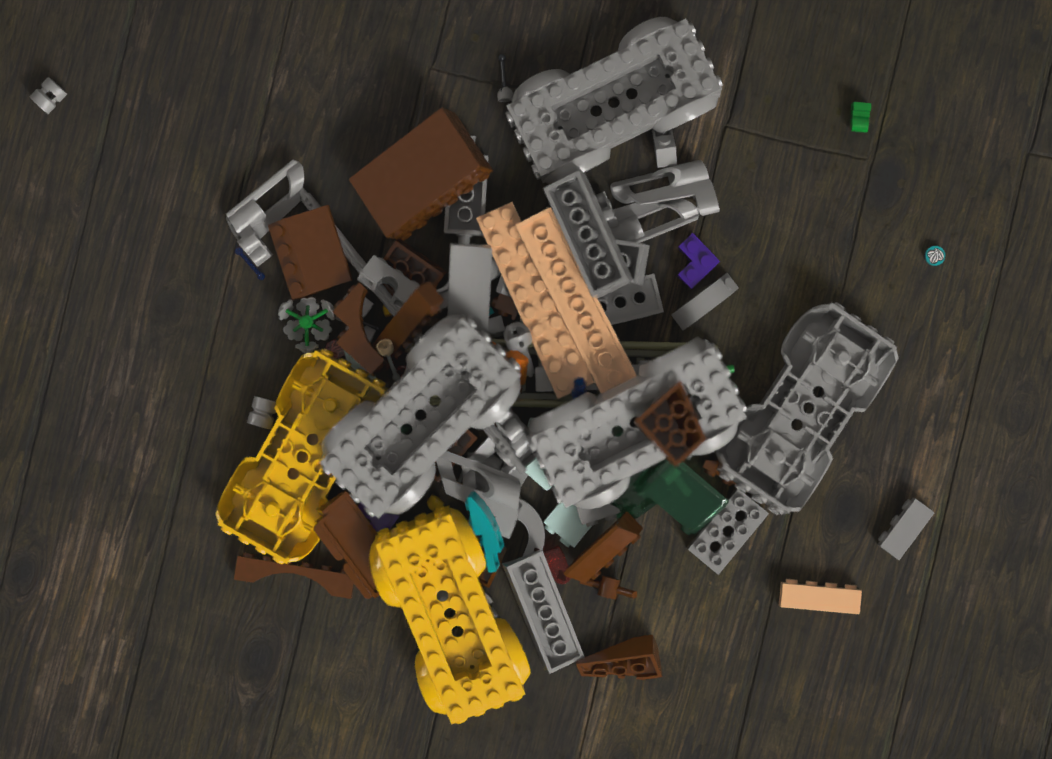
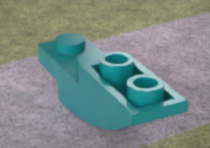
M471 491L465 500L466 509L470 511L471 516L469 524L475 536L482 535L480 536V545L482 548L484 547V558L488 573L496 572L500 566L498 553L504 547L502 534L488 505L475 491Z

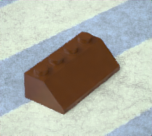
M626 511L581 552L563 574L584 583L590 578L595 580L602 573L600 571L601 568L605 567L607 569L615 561L613 558L616 555L620 557L628 549L626 546L630 542L635 544L641 538L639 534L643 527Z

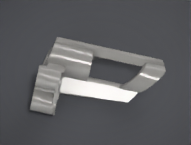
M290 161L226 213L227 223L238 240V244L257 267L273 255L261 240L269 231L268 224L281 220L301 201L300 195L297 192L302 189L304 184V170L299 161ZM287 176L289 180V193L264 212L256 203V200Z
M701 160L667 167L654 173L614 182L610 186L613 197L625 204L636 202L639 205L693 196L700 215L705 216L719 212L713 184L709 179L706 166ZM667 176L670 183L669 186L636 194L629 187L630 185Z
M509 408L495 423L498 425L497 429L516 451V456L521 462H524L535 451H532L526 438L529 435L527 426ZM489 436L467 458L483 464L496 452L504 461L500 471L510 474L516 469L512 462L504 457ZM462 466L463 485L478 490L476 471ZM487 484L478 491L484 492Z
M445 451L436 460L445 493L465 502L471 491H475L488 505L493 515L496 516L495 519L502 537L510 539L523 504L519 503L521 479ZM451 462L482 474L488 482L485 491L480 492L457 483Z

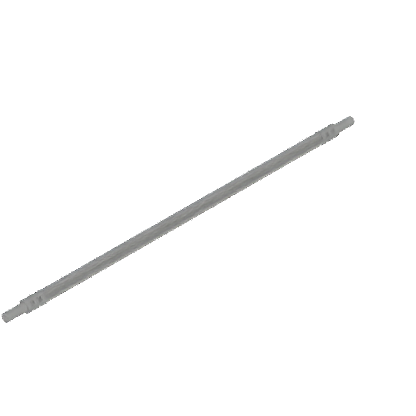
M303 187L297 192L309 211L321 207L311 193H307ZM336 226L344 254L360 274L366 263ZM380 284L373 292L394 317L400 309L390 303L392 295L383 284ZM421 333L418 337L414 338L413 342L417 344L422 339L423 334ZM492 424L484 428L485 433L504 457L512 462L520 474H523L527 468L516 456V451L497 427Z

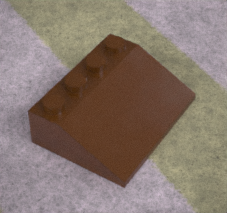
M329 205L268 224L292 300L301 299L353 280Z

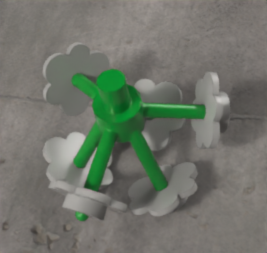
M314 297L301 298L296 308L298 311H301L302 317L292 311L293 300L291 299L282 303L279 307V320L287 319L289 315L298 319L294 322L289 320L283 331L288 335L289 340L295 339L296 341H301L303 338L302 334L305 333V342L295 345L303 353L313 352L315 348L319 347L315 342H309V328L312 327L311 333L315 335L316 340L321 339L325 341L329 338V333L332 331L330 322L324 319L322 321L318 320L314 324L313 320L324 314L331 320H335L333 313L335 309L330 302L321 300L323 310L317 313L319 304L316 303Z

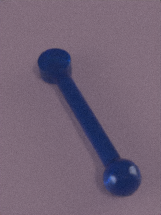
M236 248L235 253L245 260L257 274L259 280H263L265 274L260 273L244 255L242 248Z

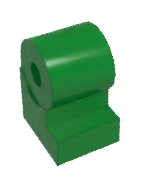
M853 102L851 104L850 128L852 132H868L871 103Z

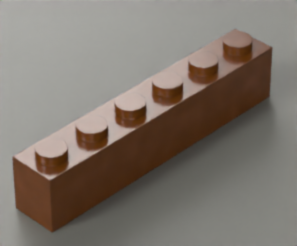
M430 282L415 289L372 344L373 348L380 355L376 347L377 343L384 339L392 341L394 351L390 356L394 367L396 366L395 361L404 356V350L414 343L413 339L423 332L421 329L432 321L431 316L437 314L441 309L439 306L443 303L444 299ZM380 355L387 363L378 373L384 370H391L387 357Z

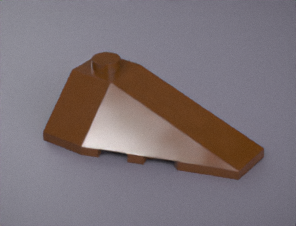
M653 635L631 638L576 661V666L581 676L606 677L609 674L618 675V678L625 679V676H636L638 680L662 677L658 646Z

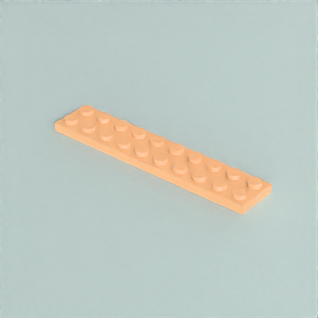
M513 202L477 217L478 225L487 245L492 247V256L521 320L531 332L532 344L557 399L594 384L589 369L515 227L521 220Z
M550 207L516 224L515 227L589 369L600 394L636 377L637 375L598 298L592 297L552 208Z

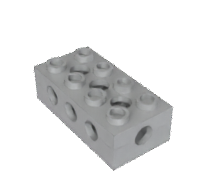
M655 274L644 276L643 285L628 283L598 298L599 302H603L606 305L605 314L611 325L664 312ZM640 292L644 295L645 300L643 303H637L634 300L635 293ZM622 297L625 300L626 304L623 308L616 307V298Z
M735 488L688 545L687 549L719 575L769 513L745 493ZM740 510L744 511V519L737 521L735 514ZM725 526L732 527L731 535H723V528ZM713 541L720 543L717 551H711L710 544Z

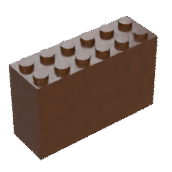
M440 108L349 178L384 235L387 238L403 241L408 239L412 235L411 232L416 228L424 227L428 219L441 214L444 207L457 202V197L461 194L470 192L474 188L473 185L477 182L486 180L493 169L456 113Z

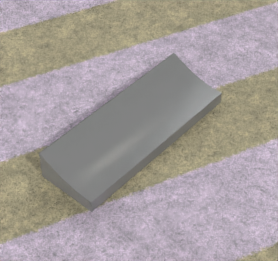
M450 244L447 316L463 314L467 317L470 315L477 322V328L480 331L484 329L488 333L492 247L491 245Z
M538 550L521 558L502 563L544 670L551 674L585 658L543 551Z

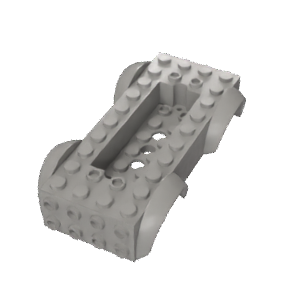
M657 17L647 20L634 27L622 38L618 52L573 74H569L561 69L543 71L527 79L515 90L511 104L507 105L508 112L505 114L511 128L514 126L516 128L514 132L519 144H524L525 146L523 151L527 161L533 162L531 167L537 180L541 179L542 183L551 185L578 170L585 172L608 160L611 148L652 128L659 133L666 132L717 106L723 84L720 77L714 75L713 63L709 57H705V48L701 40L697 41L695 36L696 30L692 22L688 23L687 19L677 22L668 17ZM633 88L638 92L635 99L627 98L626 92L628 89ZM616 98L620 104L616 108H611L608 104L609 100ZM593 106L601 107L602 113L600 116L595 117L591 115L590 110Z
M831 302L830 304L813 307L793 325L784 339L781 348V355L785 366L760 404H752L746 407L747 411L744 413L747 418L739 422L735 436L726 445L716 450L720 462L716 469L720 472L719 476L728 482L731 480L736 483L735 487L744 493L747 491L752 494L751 498L756 502L767 504L769 506L768 510L776 515L797 512L804 507L833 460L829 449L854 411L865 412L871 405L898 360L897 347L893 345V340L886 336H880L874 327L864 325L858 316L854 314L849 315L844 311L845 308L836 302L834 304ZM820 386L823 388L824 394L821 398L813 395L814 387ZM805 403L812 404L813 411L811 414L804 412L803 405ZM794 419H799L802 422V428L799 431H795L791 427V422Z
M452 314L436 324L407 355V372L376 403L364 401L352 409L332 428L321 443L323 455L320 463L322 464L321 468L328 475L332 474L337 478L335 480L336 483L343 489L346 487L351 492L350 496L357 503L361 501L366 506L364 508L366 512L372 517L375 515L379 519L384 513L400 514L412 507L424 495L434 479L436 471L434 462L469 427L484 429L498 421L509 410L520 392V364L512 357L508 359L505 356L506 351L498 343L494 345L491 342L492 337L484 329L480 331L477 328V322L470 315L466 317L463 314ZM433 395H437L441 399L440 405L436 407L431 406L429 403V398ZM419 409L427 413L426 418L423 420L415 417V412ZM407 423L412 426L413 431L411 434L404 435L401 432L403 424Z
M696 337L689 343L655 360L640 365L638 376L598 396L588 391L569 403L530 420L529 428H527L529 435L526 438L532 451L537 450L534 453L541 469L546 468L543 472L550 487L555 486L552 487V490L559 504L563 502L565 508L574 505L582 509H593L609 504L624 493L629 485L631 475L665 459L637 426L630 425V420L632 417H640L680 380L707 439L690 455H702L713 452L726 445L735 436L739 422L747 418L744 413L747 411L743 400L736 396L739 391L735 383L730 378L728 379L730 372L722 360H719L722 358V355L714 343L710 344L707 340ZM617 425L623 428L622 435L618 437L612 434V428Z

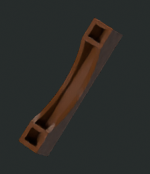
M243 552V555L237 556L234 580L254 583L272 574L293 573L316 581L331 596L351 599L353 596L354 584L343 568H340V571L332 570L333 567L321 565V568L313 567V563L301 562V565L293 564V562L279 564L272 559V556L263 555L262 558H257L254 553Z

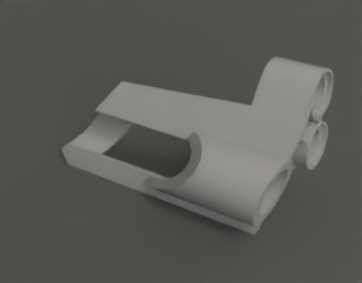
M605 191L595 195L616 240L641 243L696 221L699 218L698 208L682 198L645 205L633 203L613 210ZM667 207L680 215V218L646 232H643L638 220Z

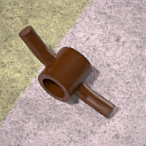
M602 575L601 581L590 578L586 583L581 581L579 583L598 588L597 595L616 600L617 594L633 599L637 597V591L620 587L621 580Z

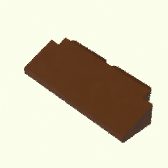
M344 491L316 509L322 517L315 521L316 524L313 530L336 560L343 559L346 562L343 565V570L363 597L375 599L380 594L372 576L369 553L371 545L375 540V535H378V533L347 491Z

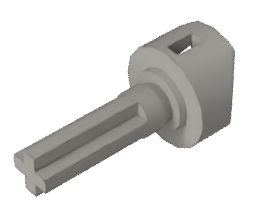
M520 322L512 323L505 328L504 339L506 346L510 350L519 351L528 358L526 376L532 377L535 369L527 348L532 342L531 332L528 327Z

